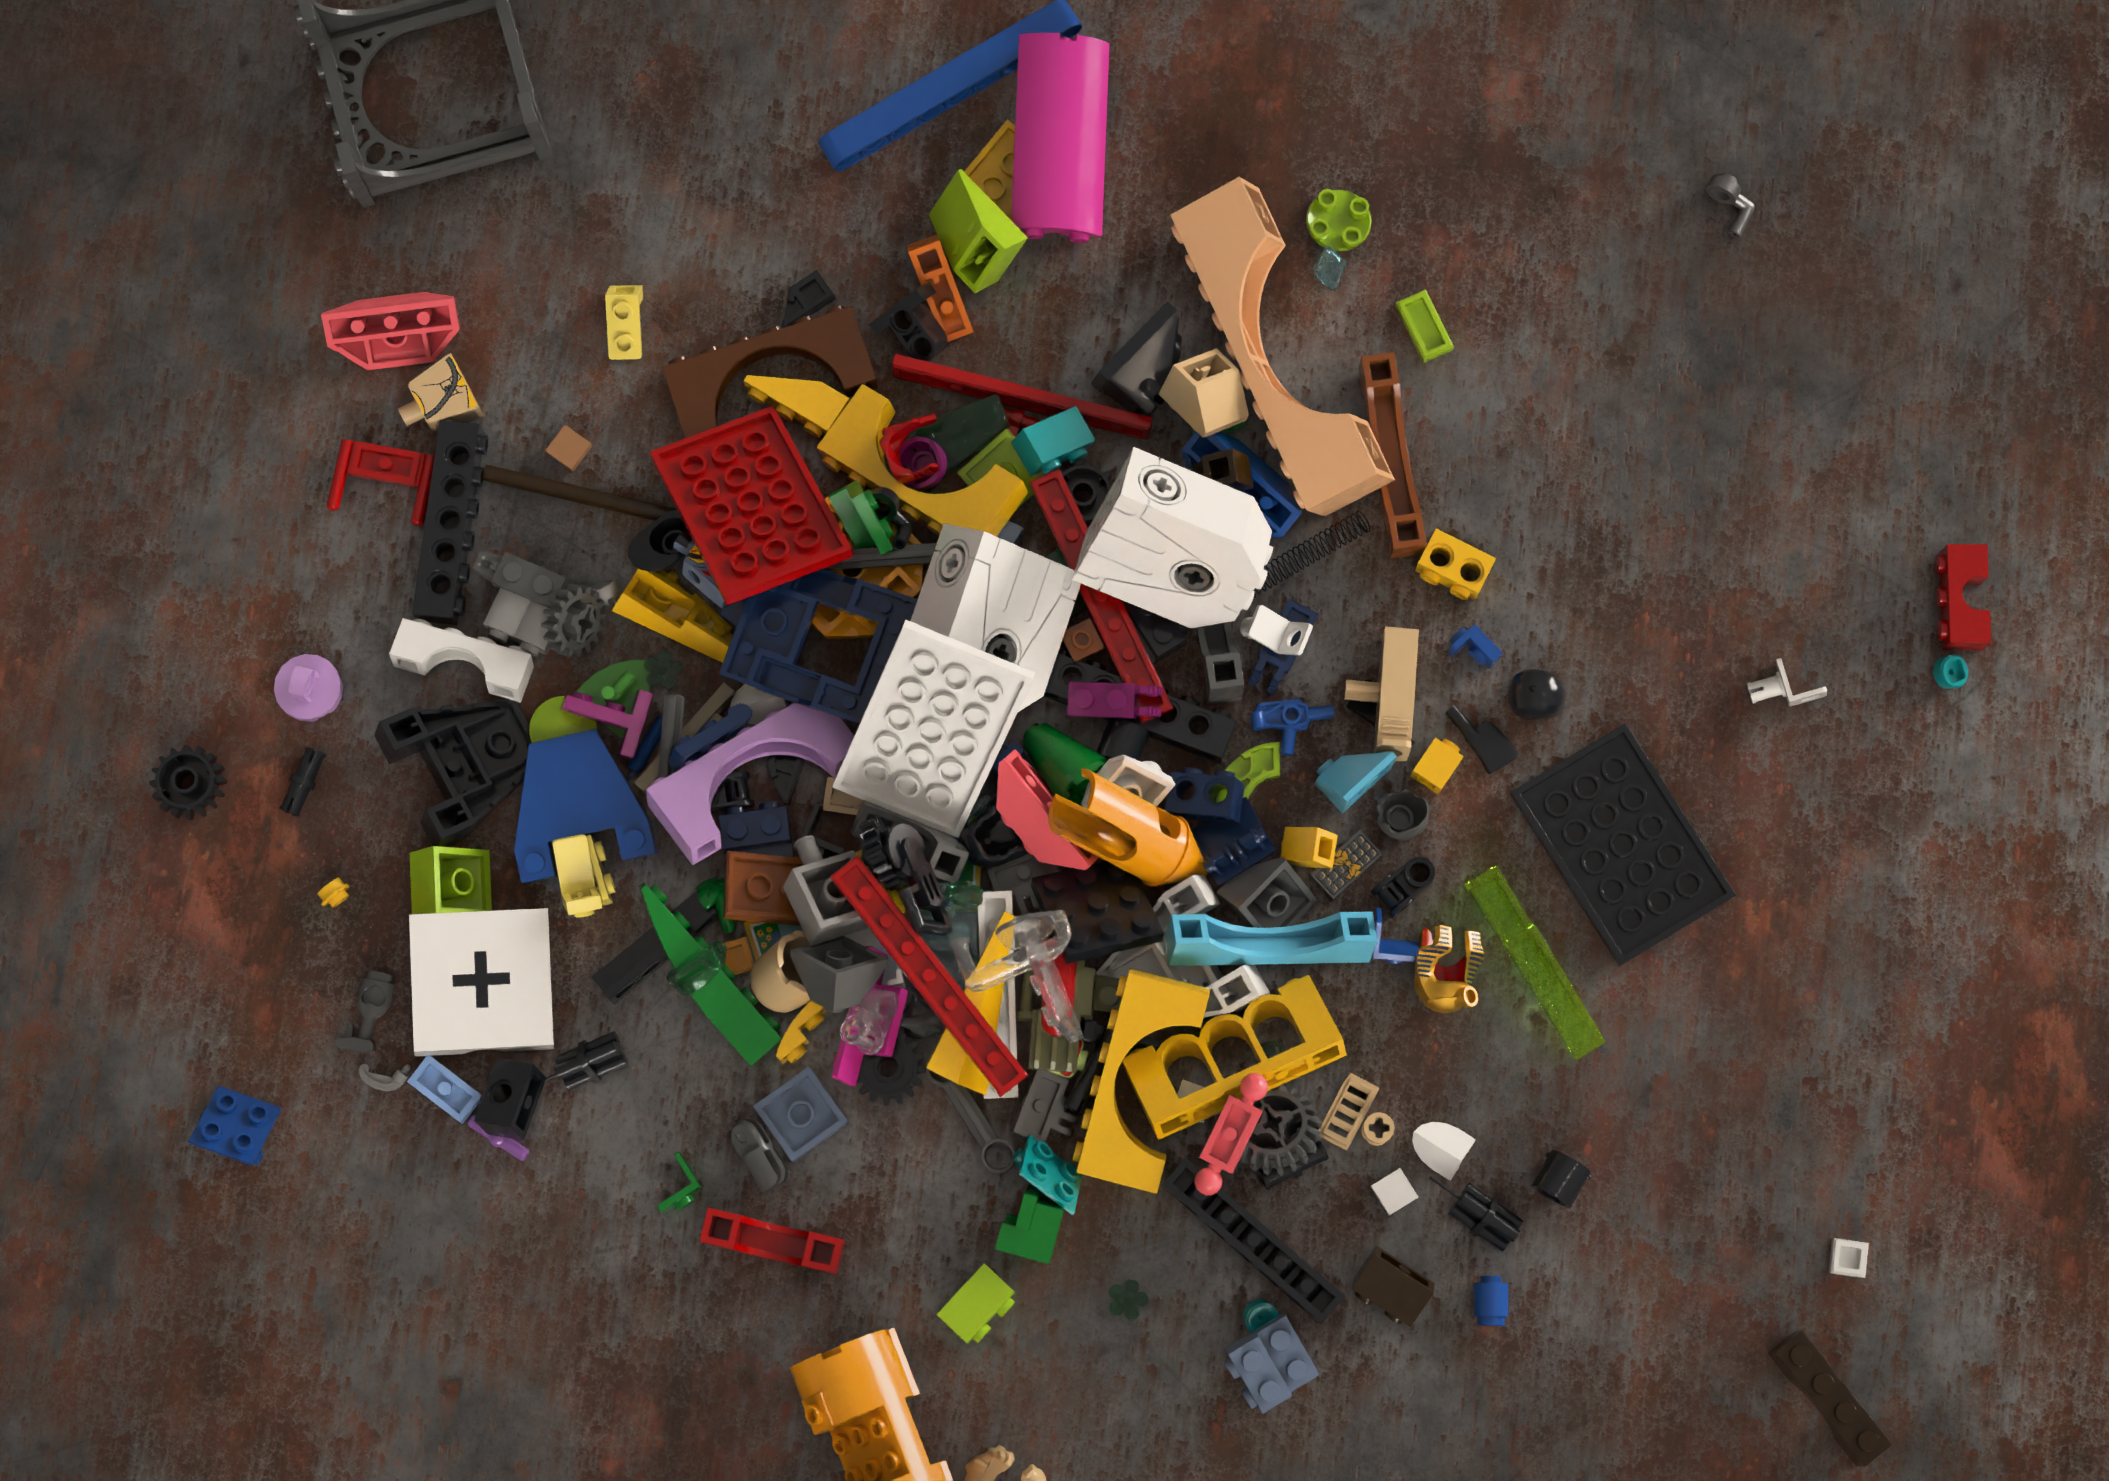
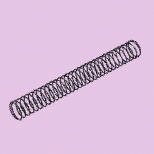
M1357 510L1356 513L1351 514V517L1347 516L1346 519H1341L1339 524L1342 532L1336 527L1339 523L1336 522L1335 526L1331 525L1330 529L1325 528L1324 532L1320 531L1319 535H1314V538L1310 537L1303 544H1298V547L1295 546L1292 550H1288L1287 553H1283L1282 557L1277 556L1276 559H1272L1271 563H1268L1271 564L1274 574L1267 565L1264 567H1266L1267 571H1270L1276 584L1268 572L1266 578L1270 586L1265 580L1263 584L1265 590L1263 587L1261 589L1266 591V585L1272 588L1270 580L1274 585H1277L1276 578L1280 582L1283 581L1282 576L1288 579L1287 572L1291 576H1293V570L1298 573V566L1301 570H1304L1303 563L1307 567H1309V561L1314 564V557L1320 561V555L1325 558V552L1329 555L1331 554L1330 548L1336 551V546L1341 548V543L1347 545L1346 539L1352 542V537L1357 539V534L1359 536L1363 535L1362 530L1365 533L1370 532V525L1365 515ZM1357 512H1360V513L1363 515V517L1365 518V520H1366V522H1367V524H1368V527H1369V531H1368V528H1367L1365 522H1364L1363 519L1357 514ZM1352 515H1356L1358 523L1352 518ZM1348 517L1351 518L1352 525L1347 521ZM1358 517L1361 519V521H1362L1363 524L1365 525L1366 529L1362 526V524L1360 523ZM1343 520L1346 521L1347 528L1342 524ZM1353 520L1359 527L1361 534L1356 530ZM1348 524H1349V525L1351 526V528L1353 529V531H1354V533H1355V535H1356V538L1352 535V533H1351V531H1350V529H1349V527H1348ZM1342 526L1349 534L1351 541L1346 537ZM1331 527H1335L1336 534L1331 530ZM1326 530H1330L1331 538L1326 533ZM1337 530H1338V531L1341 533V535L1343 536V538H1344V540H1345V543H1343V541H1342L1341 538L1339 537V534H1338ZM1321 533H1324L1326 541L1320 536ZM1332 533H1333V534L1335 535V537L1337 538V540H1338V542H1339V544H1340V547H1339V546L1337 545V543L1335 542V540H1334V538H1333V536H1332ZM1326 535L1331 540L1335 550L1330 546ZM1315 536H1319L1320 543L1315 539ZM1310 539L1314 540L1315 547L1310 543ZM1321 539H1322V540L1325 542V544L1327 545V547H1328V549H1329V553L1327 552V550H1326L1325 547L1323 546V543H1322ZM1305 542H1308L1310 550L1304 545ZM1316 542L1318 543V545H1319L1320 548L1322 549V551H1323V553H1324V556L1320 553V551H1319V549H1318V547H1317V545H1316ZM1299 545L1303 546L1305 554L1299 549ZM1311 546L1316 551L1318 558L1314 555ZM1294 548L1298 549L1299 556L1294 552ZM1305 548H1306V549L1308 550V552L1310 553V555H1311V557H1312V559H1313V562L1311 561V559H1310L1309 556L1307 555V552H1306ZM1289 551H1291V552L1293 553V557H1294L1295 561H1294L1293 558L1288 554ZM1300 551L1306 558L1308 565L1304 562L1300 554ZM1284 554L1287 555L1289 563L1283 558ZM1295 555L1300 560L1303 568H1301V566L1298 564ZM1278 557L1282 558L1284 567L1278 561ZM1290 559H1291V560L1293 561V563L1295 564V566H1296V568H1297V571H1296V570L1294 569V567L1292 566V564H1291V562H1290ZM1273 560L1276 561L1278 569L1272 564ZM1284 561H1285V562L1287 563V565L1289 566V568H1290L1292 574L1288 571V569H1287V567H1286ZM1279 564H1280V566L1283 568V570H1284V572H1285L1287 578H1286V577L1284 576V574L1282 573V571H1281V569H1280V567H1279ZM1274 568L1277 570L1278 574L1280 575L1281 580L1277 577V575H1276V573H1275V571H1274ZM1255 588V591H1256L1258 594L1261 595V589L1259 590V591H1260V593H1259V592L1257 591V589Z

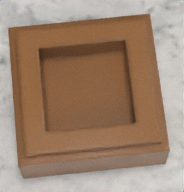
M564 425L545 452L573 472L593 446L588 440Z

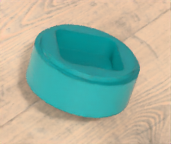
M1958 655L1940 657L1933 668L1935 681L1944 689H1954L1963 686L1968 678V667L1964 659Z
M1257 1299L1245 1307L1242 1319L1246 1328L1252 1332L1279 1316L1272 1303L1264 1299Z

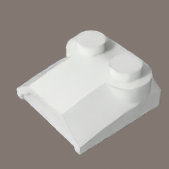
M1126 755L1108 759L1097 772L1098 775L1155 806H1158L1175 786L1172 777L1163 773L1157 763L1153 761L1140 762ZM1090 782L1087 785L1081 805L1087 809V802L1091 790Z

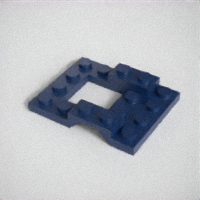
M825 569L810 573L747 598L719 675L802 706L859 724L905 619L911 621L918 599ZM819 604L878 623L855 686L796 665Z

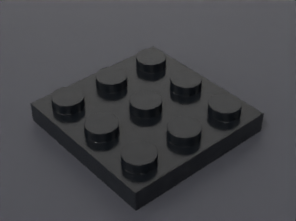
M1107 861L1092 864L1086 870L1073 868L1032 878L1031 888L1066 964L1163 941L1164 932L1138 877Z

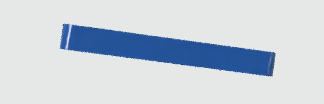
M1055 0L827 132L820 138L818 145L836 172L843 171L1018 70L1019 34L1060 33V37L1072 38L1080 32L1083 26L1066 0Z

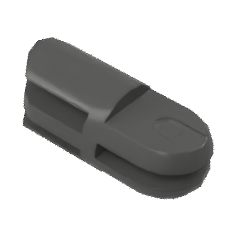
M744 1119L737 1122L731 1130V1140L759 1189L766 1191L787 1182L790 1178V1172L763 1127L756 1120Z

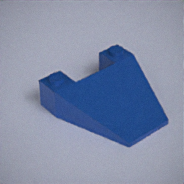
M596 729L529 744L514 847L521 883H531L558 876L552 841L555 839L580 834L586 835L615 828L622 860L626 861L659 853L649 815Z

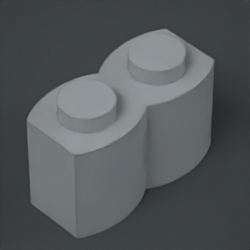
M500 588L483 623L486 630L489 631L488 636L504 644L508 640L520 644L519 647L537 657L538 653L547 655L550 650V641L543 638L548 629L541 627V624L548 619V616L543 611L544 609L550 610V608Z

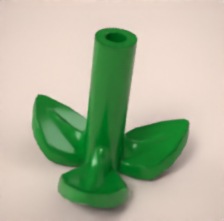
M718 877L703 881L695 888L699 891L698 900L705 910H708L715 903L723 933L734 931L736 929L734 920L723 919L724 877L718 880Z

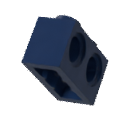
M1183 768L1182 772H1170L1175 786L1167 794L1166 812L1174 816H1181L1187 820L1239 824L1245 784L1235 777V773L1215 770L1214 775L1203 774L1202 770L1195 768ZM1195 786L1194 795L1190 799L1184 800L1185 791L1189 787ZM1227 789L1226 798L1216 803L1218 792Z

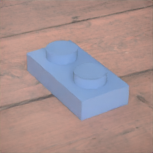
M430 1055L426 1056L407 1081L462 1124L483 1098V1095Z

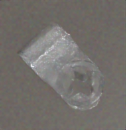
M872 986L859 1005L849 1008L840 1029V1037L843 1042L849 1045H857L858 1050L865 1055L877 1053L884 1044L885 1036L898 1009L896 993ZM850 1029L854 1030L858 1034L851 1033ZM867 1036H873L875 1040L873 1041Z

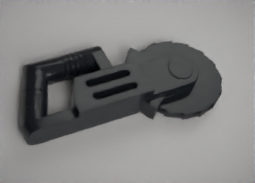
M905 823L897 824L888 832L886 851L889 860L898 869L895 874L908 881L909 886L899 890L898 893L912 928L915 932L945 936L952 932V924L944 906L947 904L932 866L926 861L924 840L911 825ZM921 910L931 911L934 920L924 919Z

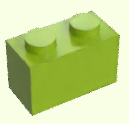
M984 1263L936 1315L967 1344L972 1340L978 1344L992 1329L987 1323L996 1314L1002 1318L1015 1304V1301L1011 1299L1015 1291Z

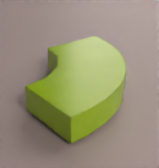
M1270 742L1255 746L1240 754L1225 769V771L1235 773V777L1245 784L1243 798L1247 797L1249 799L1255 787L1262 782L1280 777V742ZM1227 789L1218 792L1216 803L1226 798Z

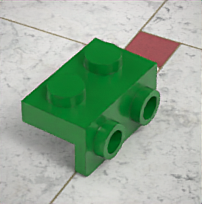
M856 480L829 495L830 502L856 549L870 548L876 545L881 555L893 550L889 538L894 536V533L886 518L884 517L879 520L874 510L879 508L870 489L864 492L859 481Z

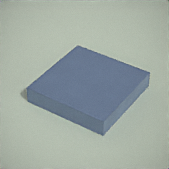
M810 1066L753 1105L792 1163L849 1124Z

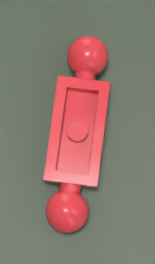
M1250 1073L1242 1079L1240 1084L1241 1099L1229 1095L1199 1157L1209 1162L1208 1167L1197 1172L1194 1180L1196 1189L1204 1195H1213L1220 1190L1222 1186L1221 1170L1228 1173L1234 1172L1263 1110L1253 1106L1254 1102L1262 1099L1268 1091L1266 1079L1258 1073Z

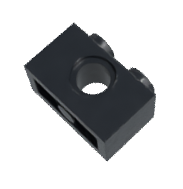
M497 1058L494 1068L488 1074L487 1087L483 1098L477 1104L474 1121L489 1135L524 1141L546 1077L534 1064Z

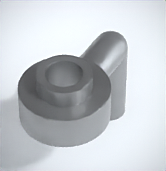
M1728 173L1714 174L1705 187V191L1714 200L1724 204H1733L1739 209L1728 234L1734 238H1740L1754 212L1755 205L1740 194L1741 187L1734 176Z

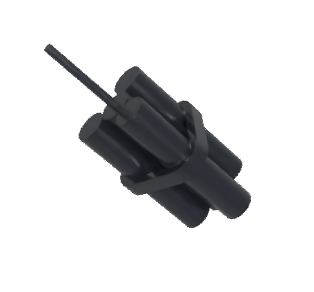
M613 1031L590 1042L583 1040L578 1043V1047L555 1056L557 1064L554 1066L555 1074L546 1077L545 1082L555 1077L561 1078L566 1089L570 1091L591 1081L597 1083L602 1080V1076L628 1066L627 1058L622 1053L616 1032Z
M1429 1177L1430 1180L1458 1199L1450 1208L1448 1214L1470 1229V1234L1473 1236L1478 1234L1501 1251H1504L1509 1242H1514L1520 1233L1519 1228L1523 1220L1499 1204L1500 1199L1495 1196L1489 1197L1471 1183L1465 1186L1459 1196L1434 1177Z

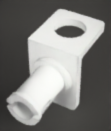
M1258 605L1253 617L1243 619L1240 625V632L1243 637L1254 639L1277 654L1300 656L1303 653L1313 625L1303 622H1290L1267 607ZM1301 631L1298 642L1294 646H1290L1293 635Z
M1781 658L1776 659L1778 671L1775 676L1747 683L1753 704L1782 695L1786 697L1788 706L1791 707L1827 696L1826 687L1793 696Z

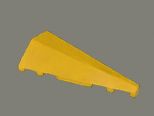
M638 568L611 611L723 663L733 637L730 633L732 627L696 593L691 595L677 583L679 577L673 571L669 573L664 570L650 572Z
M1003 911L963 990L995 1033H997L1014 915ZM945 1027L926 1064V1068L961 1086L986 1095L989 1082Z

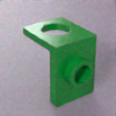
M676 1152L674 1156L691 1184L656 1206L663 1214L674 1207L677 1211L687 1207L695 1201L693 1195L703 1189L680 1152Z

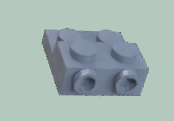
M1284 1313L1224 1348L1229 1359L1224 1361L1228 1371L1234 1380L1239 1377L1241 1378L1246 1387L1241 1391L1243 1397L1251 1409L1257 1407L1262 1414L1292 1397V1391L1320 1375Z

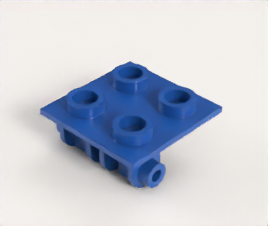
M218 1086L188 1143L218 1153V1155H224L230 1159L246 1163L249 1166H253V1164L259 1165L263 1157L261 1149L282 1108Z

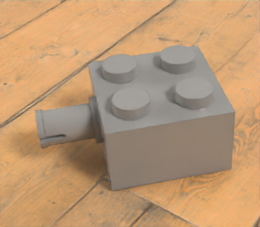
M813 835L798 839L793 846L797 850L803 866L791 870L783 889L810 946L868 928L830 879L832 874L856 857L854 850L823 859Z

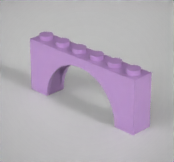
M793 702L781 711L771 712L759 724L742 729L735 738L728 742L713 746L707 754L699 759L687 761L685 766L668 777L656 779L646 789L648 807L690 863L694 865L721 849V833L712 818L711 805L718 787L733 770L756 758L770 755H789L817 764L835 780L854 735L841 718Z

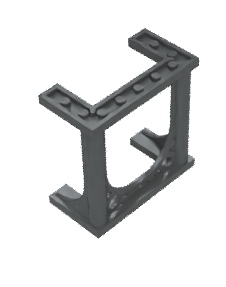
M297 0L298 5L293 6L299 26L302 25L305 37L309 38L312 50H318L320 60L315 61L320 80H326L328 87L327 90L323 91L324 99L328 109H333L336 119L331 120L335 138H341L342 140L341 143L335 144L338 156L333 157L339 177H342L344 186L348 188L351 198H357L363 208L376 205L374 196L534 152L537 153L539 160L552 156L509 0H404L381 7L358 10L330 8L314 0ZM496 8L519 89V94L516 95L524 124L434 149L407 148L388 140L373 127L365 113L362 101V83L370 61L381 47L403 33ZM372 40L371 46L368 49H364L357 43L362 41L365 44L367 41ZM345 50L355 51L361 57L360 63L354 66L346 65L340 60V53ZM340 71L347 74H354V82L351 84H346V82L348 83V79ZM353 105H359L357 111H351ZM367 131L370 134V139L363 144V136L360 133ZM375 145H383L385 147L383 158L376 164H369L367 162V154L370 149ZM399 153L403 156L402 160L394 159L395 164L390 165L393 154Z

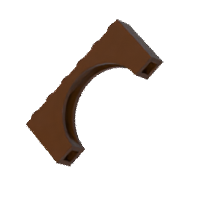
M836 306L827 310L825 315L816 318L805 316L796 320L794 325L785 328L774 326L766 329L763 335L753 338H750V336L739 337L733 340L731 345L722 348L712 346L703 349L700 355L691 358L681 356L668 362L669 365L662 368L685 438L718 426L719 405L729 383L745 367L763 358L777 355H793L812 360L823 366L836 378L848 398L854 396L862 384L872 390L877 389L876 377L852 306L847 308Z

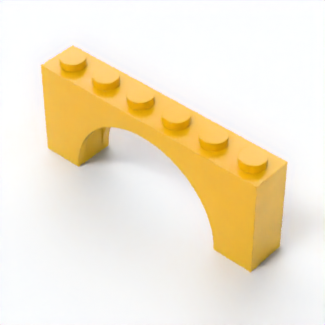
M862 384L818 444L817 449L823 457L821 462L836 473L839 470L844 471L849 475L848 479L851 482L858 480L862 489L865 486L871 489L877 487L891 489L899 497L900 506L902 507L900 509L901 512L914 521L920 518L927 522V527L938 536L943 524L985 531L997 537L1028 494L1023 480L995 464L984 477L974 484L951 493L928 494L904 486L888 472L884 452L879 443V440L883 437V428L889 426L896 411L889 399Z
M1132 968L1129 969L1127 977L1120 976L1116 996H1120L1122 999L1119 1010H1111L1107 1029L1113 1030L1110 1043L1103 1042L1098 1062L1104 1063L1102 1076L1094 1075L1089 1095L1096 1097L1093 1110L1088 1108L1085 1110L1081 1128L1087 1130L1085 1141H1077L1072 1161L1079 1163L1076 1173L1157 1194L1166 1162V1154L1156 1151L1141 1142L1123 1121L1115 1096L1116 1075L1122 1060L1129 1050L1148 1034L1171 1026L1184 1025L1201 1028L1210 989Z

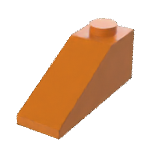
M936 234L907 245L908 253L921 286L929 281L936 291L935 294L926 300L931 313L945 331L947 342L974 333L938 235Z

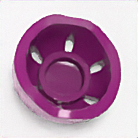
M920 436L910 438L902 444L900 461L904 468L911 466L912 469L910 471L915 472L932 463L938 464L939 471L936 474L922 478L919 484H917L919 480L904 483L905 486L923 490L932 488L941 482L946 472L947 458L940 445L931 439Z

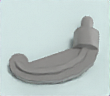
M362 1064L359 1068V1075L366 1084L377 1090L395 1091L408 1079L406 1074L411 1069V1066L406 1064L402 1070L397 1069L393 1076L389 1077L369 1072L370 1066Z

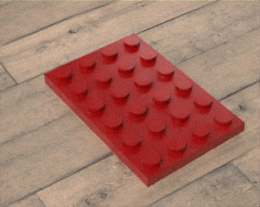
M774 406L650 451L651 460L726 606L853 557L851 546Z

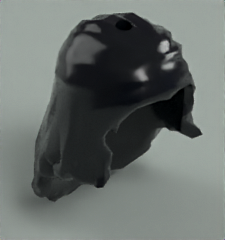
M997 797L990 802L981 815L962 830L960 836L961 844L969 852L967 858L969 862L983 869H992L1028 854L1019 836L1002 821L1001 814L996 809ZM987 837L991 839L989 844L985 843V838Z

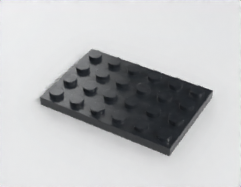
M1626 723L1510 793V796L1619 967L1736 896Z

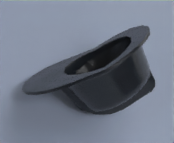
M677 509L668 511L631 540L628 547V557L634 566L640 570L652 572L663 570L671 565L683 564L686 555L674 549L673 546L682 531L688 534L689 532Z

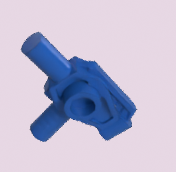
M1299 698L1259 703L1255 711L1250 713L1252 730L1257 731L1268 728L1283 730L1280 754L1293 756L1296 732L1307 730L1310 721L1334 718L1333 705L1308 708L1307 704L1303 703Z

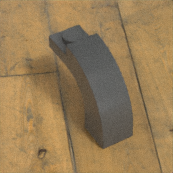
M865 801L862 802L850 830L852 836L861 838L859 832H861L859 825L875 816L878 819L881 818L884 826L887 825L888 829L897 824L905 823L911 825L924 840L926 861L931 864L935 876L957 884L969 856L968 850L959 841L947 833Z

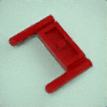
M341 439L326 506L331 511L339 510L347 474L354 477L418 487L411 523L415 526H422L427 512L435 455Z

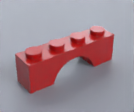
M709 1207L707 1208L699 1240L703 1244L837 1276L846 1241L840 1238L780 1226Z

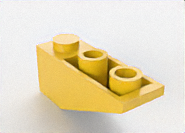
M747 375L744 379V384L748 391L747 395L761 405H764L765 402L776 407L778 415L790 422L793 419L804 424L803 429L816 438L826 435L850 401L848 397L821 381Z

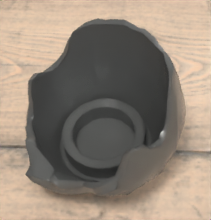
M1408 789L1377 798L1376 810L1379 815L1377 823L1381 830L1390 838L1409 841L1424 832L1430 814L1429 803L1425 798L1415 795Z

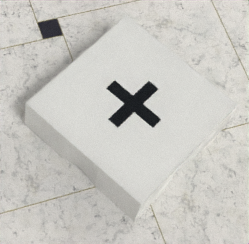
M548 908L409 915L415 1057L466 1054L476 1050L512 1052L554 1049Z

